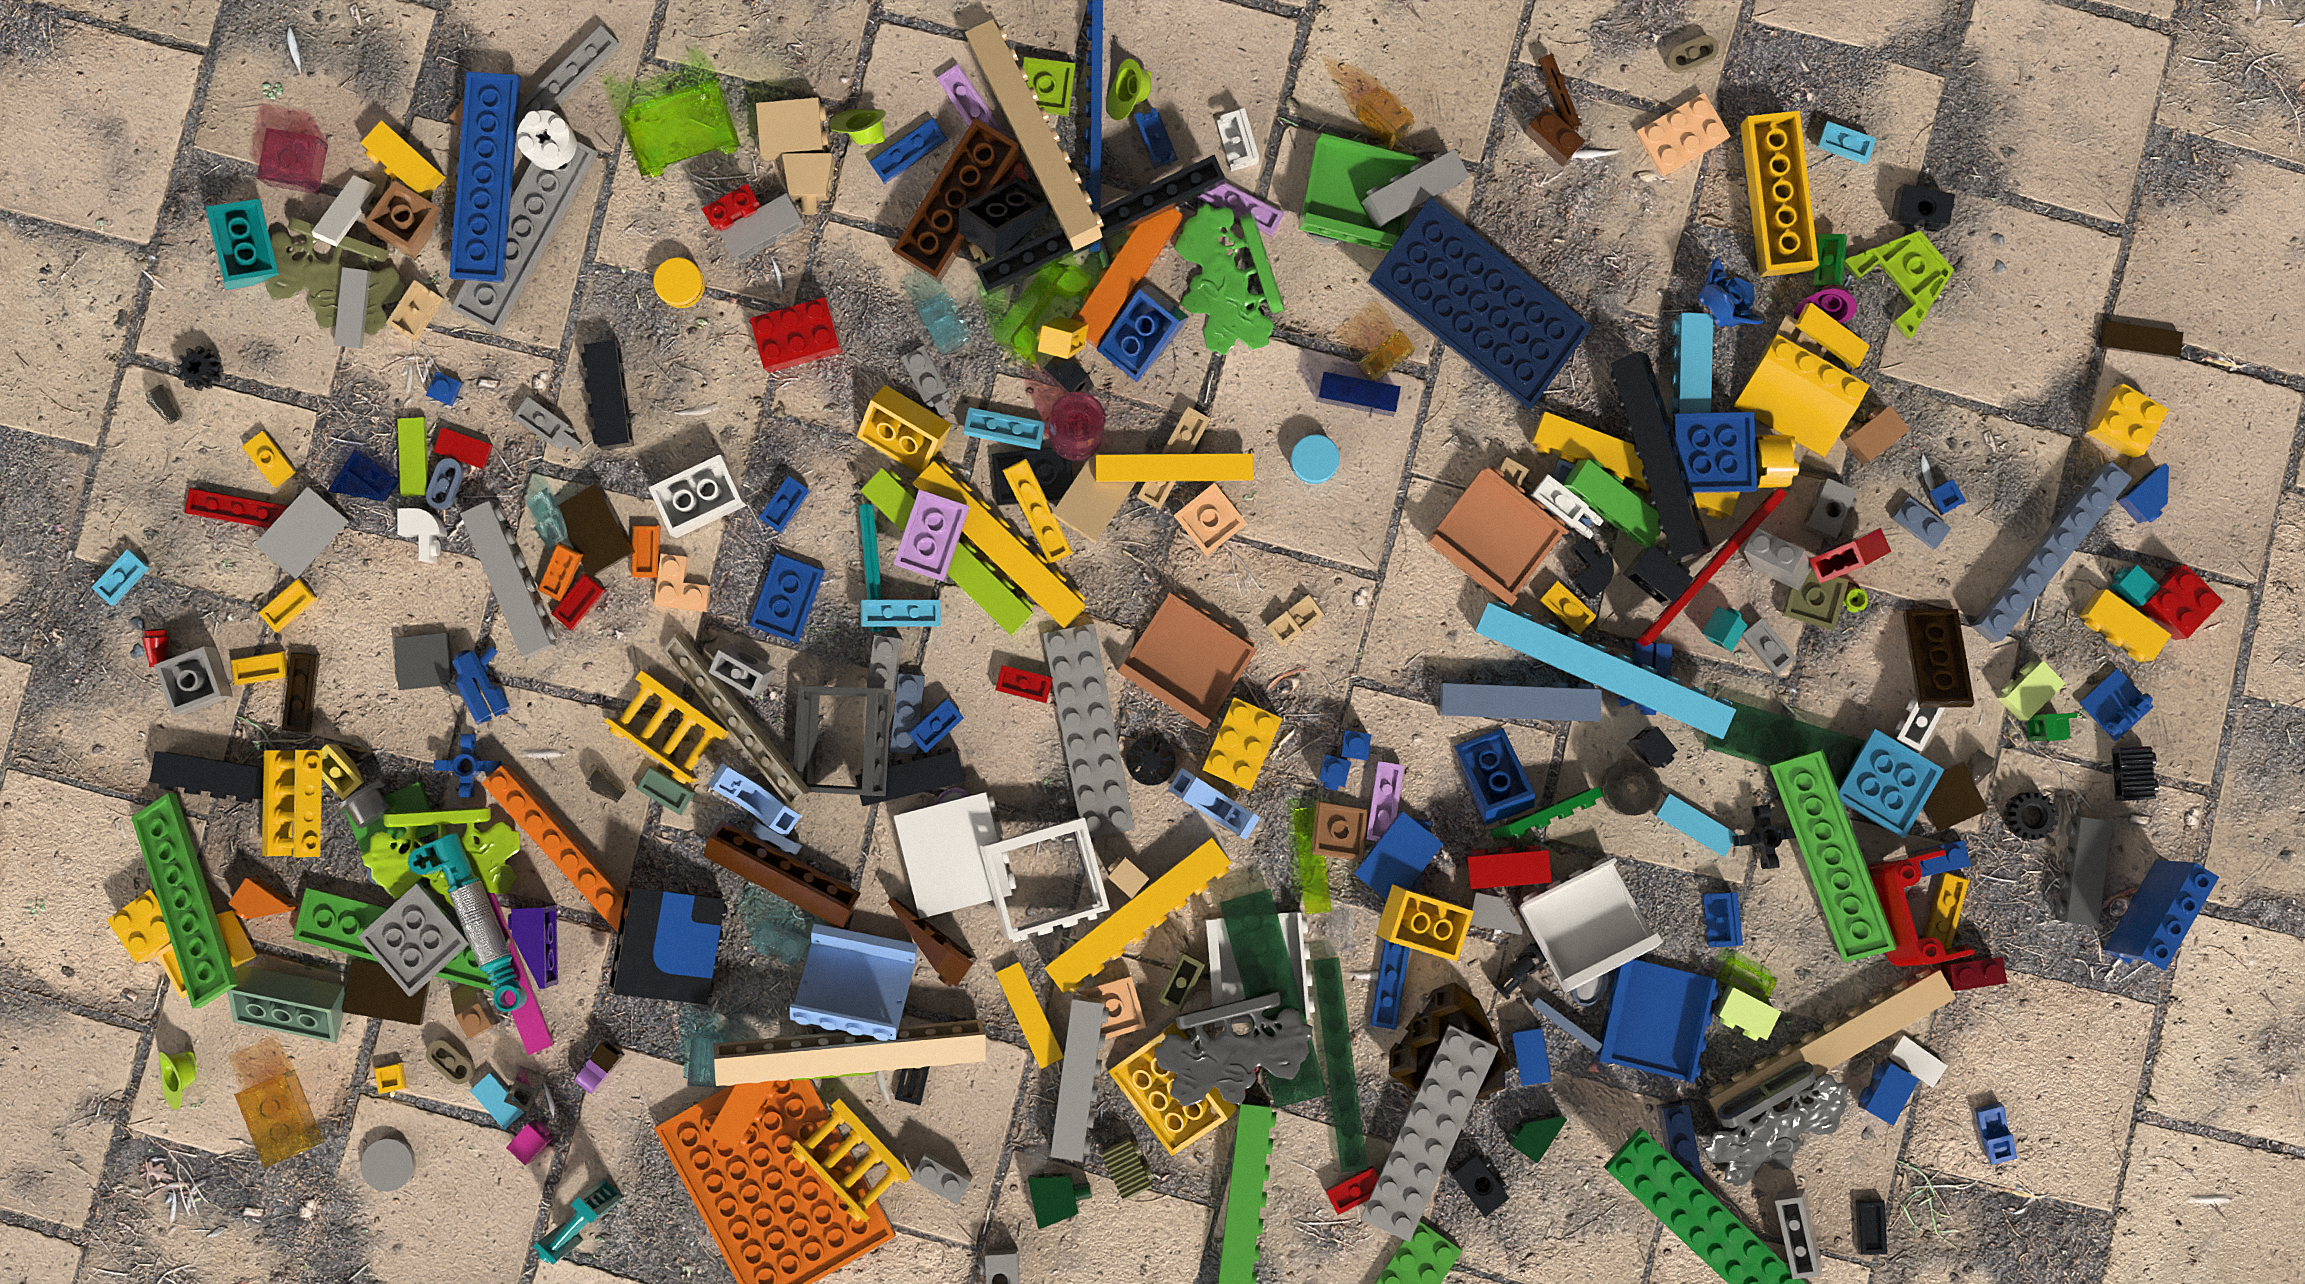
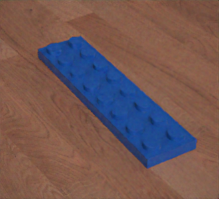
M466 72L449 272L451 279L504 283L521 77L519 75Z

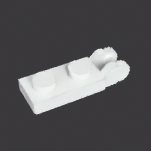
M1548 474L1530 495L1543 504L1550 512L1562 519L1571 528L1574 527L1588 539L1592 537L1593 532L1578 521L1580 517L1584 514L1586 518L1598 526L1603 523V519L1588 508L1589 505Z

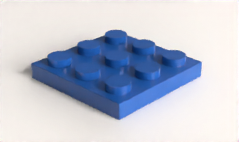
M1754 412L1685 413L1673 415V432L1693 493L1757 491Z

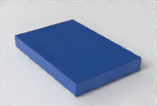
M775 552L748 626L799 644L826 570Z
M1400 811L1353 874L1387 900L1392 884L1409 889L1444 843L1406 813Z

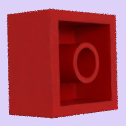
M2186 564L2171 567L2157 582L2161 587L2143 606L2139 607L2161 628L2170 633L2172 639L2181 640L2188 639L2224 600Z

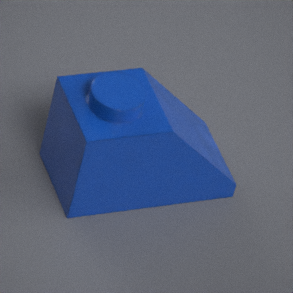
M2166 463L2154 466L2116 500L2138 524L2149 521V523L2155 521L2162 515L2161 509L2168 504L2169 466Z

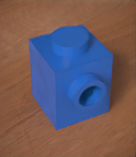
M1324 755L1317 780L1323 782L1322 787L1338 791L1339 786L1345 787L1351 761Z

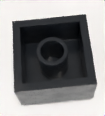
M1651 545L1640 551L1623 572V575L1664 607L1674 603L1694 578L1689 575L1690 570L1680 562L1674 563L1668 558L1669 554L1664 548L1659 545L1656 547Z

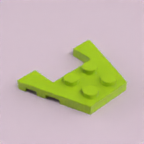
M1921 230L1877 248L1867 250L1864 253L1849 257L1844 262V266L1856 280H1859L1874 266L1879 264L1909 299L1913 306L1893 321L1907 340L1915 335L1917 328L1928 314V310L1934 300L1939 296L1954 271Z

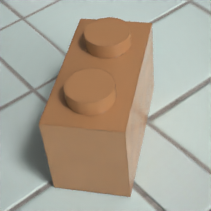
M1891 405L1884 409L1880 406L1867 415L1870 420L1863 425L1858 422L1847 431L1849 436L1843 442L1861 465L1870 462L1910 430Z

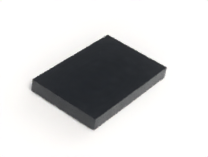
M1070 446L992 454L997 506L1019 504L1003 470L1026 458L1047 501L1061 500L1074 482Z

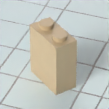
M818 97L756 103L760 155L764 161L783 159L782 154L826 153L825 147L830 145L828 131H824L823 121H827V110L825 105L822 106Z

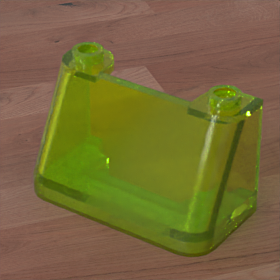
M721 79L710 80L623 108L619 115L641 177L648 175L649 178H654L664 173L663 169L669 164L714 150L717 152L722 151L723 155L736 152L738 150L737 147L741 146Z
M1061 262L1040 271L995 328L993 337L997 346L1030 371L1038 361L1033 354L1037 347V338L1030 328L1056 295H1059L1066 302L1074 296L1084 298L1089 289L1093 288L1091 276L1079 267Z

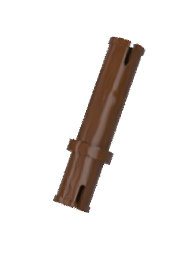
M1554 54L1546 55L1538 60L1547 80L1545 85L1552 92L1562 120L1573 130H1577L1583 125L1579 120L1565 85V75L1561 74Z

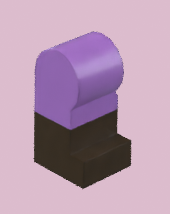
M608 1041L600 1043L574 1082L592 1094L625 1055Z

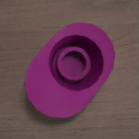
M1836 284L1826 285L1820 288L1817 293L1806 297L1798 303L1794 310V318L1798 320L1805 305L1811 302L1837 322L1844 323L1855 315L1857 309L1856 300L1850 294L1848 288Z

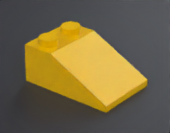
M233 910L216 914L233 969L236 970L240 965L246 964L257 955ZM170 943L156 954L179 998L183 999L188 996L172 943Z

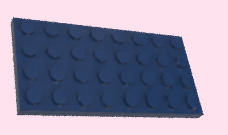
M1431 197L1427 199L1366 281L1367 284L1527 410L1533 408L1592 328L1588 322Z

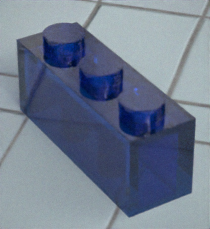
M1323 372L1317 402L1393 417L1397 410L1401 386Z

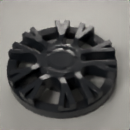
M1144 737L1131 746L1126 762L1130 775L1137 782L1154 786L1165 782L1172 775L1176 759L1173 749L1166 741L1158 737ZM1152 741V749L1147 751L1144 748L1143 742ZM1157 742L1162 744L1158 753L1153 751ZM1137 746L1145 752L1143 755L1135 750ZM1167 748L1171 756L1162 758L1160 752ZM1131 755H1138L1141 759L1140 762L1131 763ZM1162 760L1171 761V766L1161 765ZM1141 764L1143 769L1134 773L1132 769ZM1160 767L1169 771L1163 778L1158 773ZM1144 770L1149 773L1147 781L1139 778V775ZM1155 771L1157 781L1152 782L1151 772Z

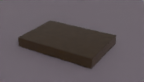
M600 483L593 484L553 508L573 548L583 554L581 563L588 577L599 574L635 553Z
M353 959L351 961L342 1012L420 1026L423 1024L430 981L413 996L409 997L380 963Z

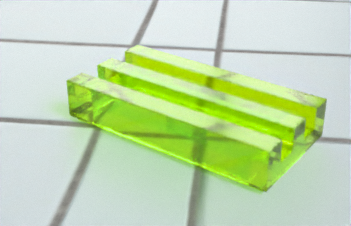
M1728 956L1727 962L1723 965L1722 972L1718 975L1717 980L1767 1004L1778 980ZM1734 964L1770 982L1768 987L1731 969L1732 965ZM1728 973L1764 991V995L1761 996L1726 978Z

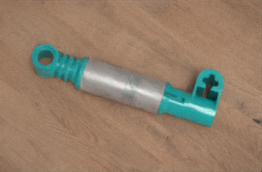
M458 834L447 835L412 851L408 857V866L412 872L427 875L443 870L449 884L447 891L462 923V928L476 962L479 964L478 966L481 971L485 972L486 975L490 974V977L487 979L493 982L490 984L491 988L495 987L493 990L495 1006L504 1012L518 1010L523 1007L527 1000V993L518 980L514 981V978L517 976L511 973L514 969L509 968L512 965L510 962L512 959L511 952L508 950L509 947L506 945V940H504L505 938L502 935L499 923H497V918H495L494 910H492L490 901H488L484 886H482L480 878L474 875ZM434 848L440 865L437 860H429L425 863L426 866H422L421 862L425 860V857L435 856L432 849ZM509 990L515 994V1002L512 1005L508 1004L505 999L506 993Z

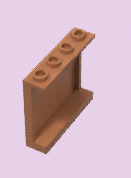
M1494 466L1491 468L1482 467L1425 542L1499 601L1512 607L1518 599L1516 597L1517 593L1563 534L1567 535L1569 531L1564 528L1566 523L1554 514L1550 517L1543 511L1545 509L1543 504L1534 498L1530 501L1523 495L1525 491L1514 482L1510 485L1503 479L1505 475Z
M1169 592L1156 615L1117 672L1201 728L1206 729L1257 652V649L1253 647L1255 642L1244 635L1239 638L1232 634L1233 628L1221 620L1217 624L1209 619L1212 614L1200 606L1194 609L1188 605L1190 600L1182 594L1176 592L1173 595Z

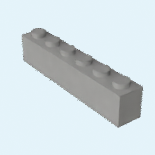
M487 501L460 513L521 657L530 658L557 646L554 640L557 638L556 631L551 624L548 625L544 615L547 614L543 602L541 600L538 601L534 593L537 590L531 576L527 577L524 567L527 566L525 559L515 549L514 543H516V538L511 529L506 528L503 521L506 519V515L502 507Z
M1074 995L1072 999L1051 1157L1082 1162L1085 1154L1090 1153L1092 1138H1087L1088 1128H1093L1095 1112H1091L1092 1101L1097 1102L1099 1086L1094 1085L1095 1076H1100L1102 1060L1098 1059L1099 1049L1104 1050L1106 1034L1102 1033L1103 1023H1108L1110 1011L1109 1007H1105L1106 999Z

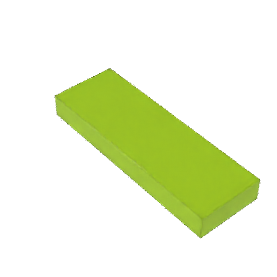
M399 418L397 420L401 496H426L429 486L426 418Z

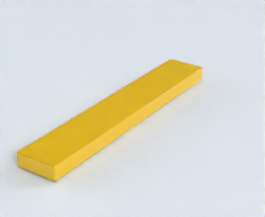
M1253 454L1096 455V482L1254 480Z

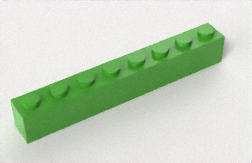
M1244 1101L1241 1106L1239 1105L1217 1284H1256L1257 1272L1253 1271L1254 1261H1259L1260 1245H1256L1257 1234L1262 1235L1264 1218H1259L1260 1207L1265 1208L1267 1192L1262 1191L1263 1182L1269 1180L1270 1165H1266L1267 1154L1272 1155L1273 1138H1269L1270 1128H1275L1277 1112H1272L1271 1104Z

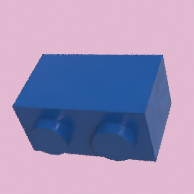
M1883 1060L1873 1070V1080L1869 1087H1865L1861 1092L1858 1107L1894 1126L1919 1079L1892 1063Z

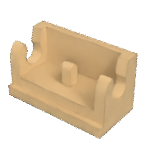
M414 280L386 324L417 342L444 299Z

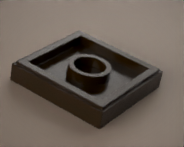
M1964 761L1943 771L1924 804L1938 832L1988 811V807Z

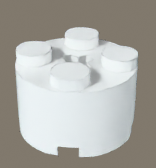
M547 110L528 112L517 130L519 149L531 162L542 169H558L559 166L571 161L576 152L577 141L572 129L554 112Z

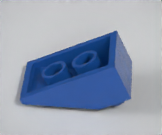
M1147 285L1137 291L1097 351L1135 382H1138L1176 337L1189 316L1152 286Z
M1504 728L1455 745V751L1468 786L1485 825L1534 808L1535 792Z

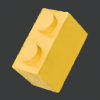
M1061 316L1049 321L1038 330L1036 338L1039 343L1038 351L1066 359L1072 357L1084 349L1089 324Z

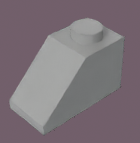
M1480 888L1479 893L1472 892L1469 909L1474 911L1470 924L1522 935L1523 929L1504 900L1495 896L1496 891Z

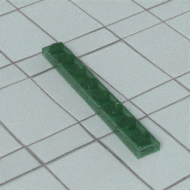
M1339 956L1313 960L1340 1169L1341 1173L1367 1170Z

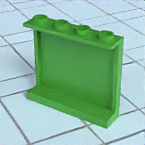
M1333 132L1321 133L1314 145L1298 230L1389 252L1404 231L1407 213L1376 230L1361 202L1368 197L1366 192L1375 186L1381 185L1384 188L1389 185L1388 180L1400 173L1403 176L1410 174L1409 169L1420 163L1421 158L1414 157V154L1407 151H1400L1399 153L1390 151L1384 145H1367L1360 139H1343Z

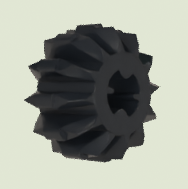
M196 346L195 351L191 348L186 349V357L183 355L178 356L182 364L175 366L177 370L181 371L177 375L178 379L184 381L185 387H194L197 391H202L204 387L213 389L212 381L220 382L219 377L216 375L224 371L223 368L218 367L222 360L214 356L213 350H205L201 346Z

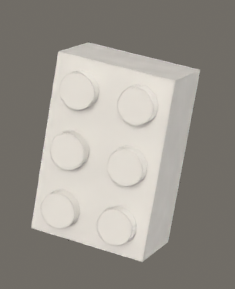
M721 454L648 487L669 534L675 538L747 506L726 458Z

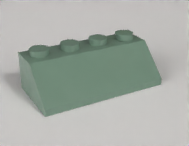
M239 966L235 973L238 985L227 991L234 1023L332 1043L337 1042L344 1013L342 1012L345 998L344 986L333 982L313 980L309 977H298L284 972L264 970L259 967Z

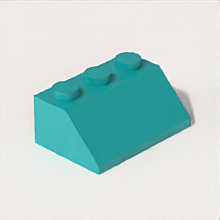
M260 198L206 207V217L225 290L250 287L279 275Z

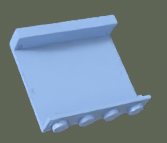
M814 924L811 932L812 943L795 1002L790 1004V1020H795L802 1025L810 1023L820 1025L827 1030L839 1029L847 1031L852 1035L864 1034L874 1036L882 1041H887V1039L895 1041L917 959L918 945Z

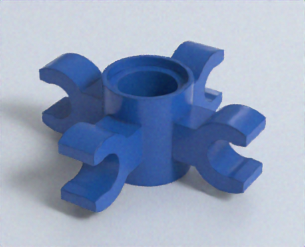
M461 734V754L456 756L454 760H434L433 771H453L460 777L459 797L470 798L475 796L474 777L478 776L482 771L497 770L501 766V761H482L479 756L475 755L476 734ZM466 759L472 762V769L469 773H466L463 769V763Z

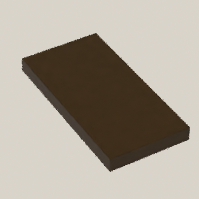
M1905 609L1903 617L1918 708L1972 707L1974 705V697L1958 609Z

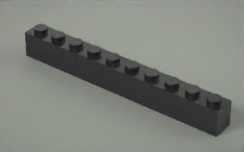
M1214 154L1096 210L1104 225L1100 227L1102 238L1074 251L1062 227L975 267L989 296L1225 184L1226 178Z

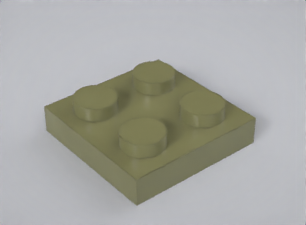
M1811 569L1799 591L1792 587L1789 588L1782 616L1834 631L1849 580L1836 577L1820 584L1814 570Z

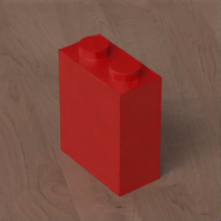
M1878 528L1836 545L1809 559L1821 584L1864 567L1892 551L1882 529Z

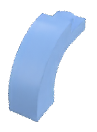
M724 763L720 765L707 784L713 790L750 811L769 828L787 837L802 816L760 783Z
M1181 768L1168 789L1177 797L1245 840L1260 819L1256 814Z

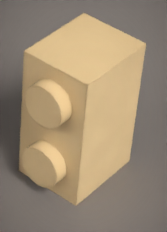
M1118 856L1108 868L1111 872L1108 878L1131 899L1150 878L1127 856L1123 860Z

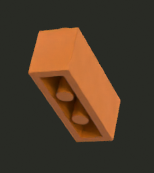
M777 1080L736 1084L707 1135L733 1150H736L740 1145L745 1146L753 1133L749 1130L754 1121L758 1123L766 1111L762 1107L766 1099H772L779 1088V1085L776 1084Z

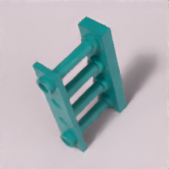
M604 1179L578 1196L571 1204L575 1209V1214L566 1224L562 1223L533 1246L537 1250L538 1257L546 1263L550 1262L552 1265L557 1263L583 1241L577 1235L588 1222L591 1224L611 1209L623 1196Z

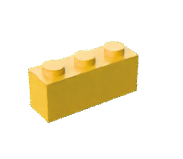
M382 120L360 142L367 149L364 153L374 163L377 164L381 161L386 166L383 170L395 181L400 178L405 183L404 186L425 199L446 178Z
M2108 589L2097 590L2079 614V617L2085 620L2084 624L2088 628L2096 632H2102L2107 636L2106 640L2109 643L2126 649L2128 656L2137 662L2154 661L2171 637L2170 633Z

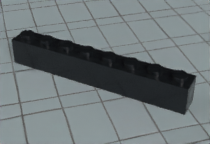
M1637 351L1611 362L1613 370L1611 371V378L1613 383L1618 386L1620 396H1618L1619 403L1627 413L1628 420H1626V425L1636 441L1634 450L1644 466L1642 475L1646 483L1650 485L1652 491L1650 500L1652 505L1658 510L1660 516L1658 524L1661 531L1666 535L1668 541L1666 549L1669 556L1674 561L1685 562L1712 552L1649 355Z

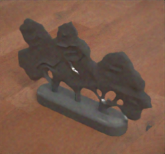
M1272 992L1176 1016L1175 1020L1179 1029L1195 1027L1196 1033L1192 1039H1183L1175 1034H1167L1162 1041L1161 1047H1157L1154 1051L1159 1068L1177 1074V1077L1172 1082L1170 1095L1177 1099L1179 1104L1190 1106L1204 1101L1206 1094L1209 1093L1211 1088L1216 1087L1219 1089L1224 1100L1241 1106L1246 1096L1245 1090L1251 1088L1256 1080L1254 1072L1256 1067L1263 1066L1275 1077L1294 1079L1300 1070V1064L1306 1060L1309 1053L1307 1041L1313 1036V1026L1302 1023L1299 1012L1293 1008H1286L1281 1011L1275 1021L1264 1018L1261 1015L1263 1010L1281 1004L1279 992ZM1250 1014L1255 1023L1252 1030L1243 1035H1237L1233 1032L1231 1018ZM1223 1020L1225 1030L1215 1038L1210 1039L1203 1031L1202 1025ZM1275 1023H1281L1282 1029L1279 1030L1275 1027ZM1261 1024H1264V1028L1269 1025L1276 1034L1273 1037L1266 1035L1261 1028ZM1257 1028L1259 1030V1034L1255 1037L1253 1034L1254 1030ZM1199 1040L1200 1048L1197 1050L1195 1048V1042Z
M1799 1062L1720 1106L1717 1115L1722 1125L1729 1128L1738 1126V1128L1733 1132L1718 1131L1714 1133L1710 1139L1709 1146L1704 1149L1707 1158L1711 1163L1727 1162L1729 1165L1725 1169L1724 1181L1733 1183L1734 1186L1738 1187L1744 1185L1757 1175L1762 1162H1768L1773 1169L1777 1170L1791 1169L1794 1161L1793 1154L1798 1152L1802 1143L1799 1138L1801 1132L1809 1131L1816 1135L1836 1132L1840 1124V1117L1844 1114L1847 1106L1844 1097L1849 1091L1847 1088L1848 1083H1837L1833 1075L1824 1074L1816 1080V1072L1809 1062ZM1814 1083L1812 1090H1803ZM1818 1090L1819 1094L1814 1095L1812 1092ZM1807 1095L1813 1098L1814 1101L1811 1104H1805L1799 1098L1802 1096L1804 1099ZM1791 1096L1793 1097L1789 1108L1782 1112L1774 1111L1773 1106ZM1797 1101L1799 1106L1795 1109L1794 1103ZM1767 1110L1766 1114L1757 1123L1753 1124L1749 1121ZM1743 1129L1746 1132L1744 1137L1740 1134Z

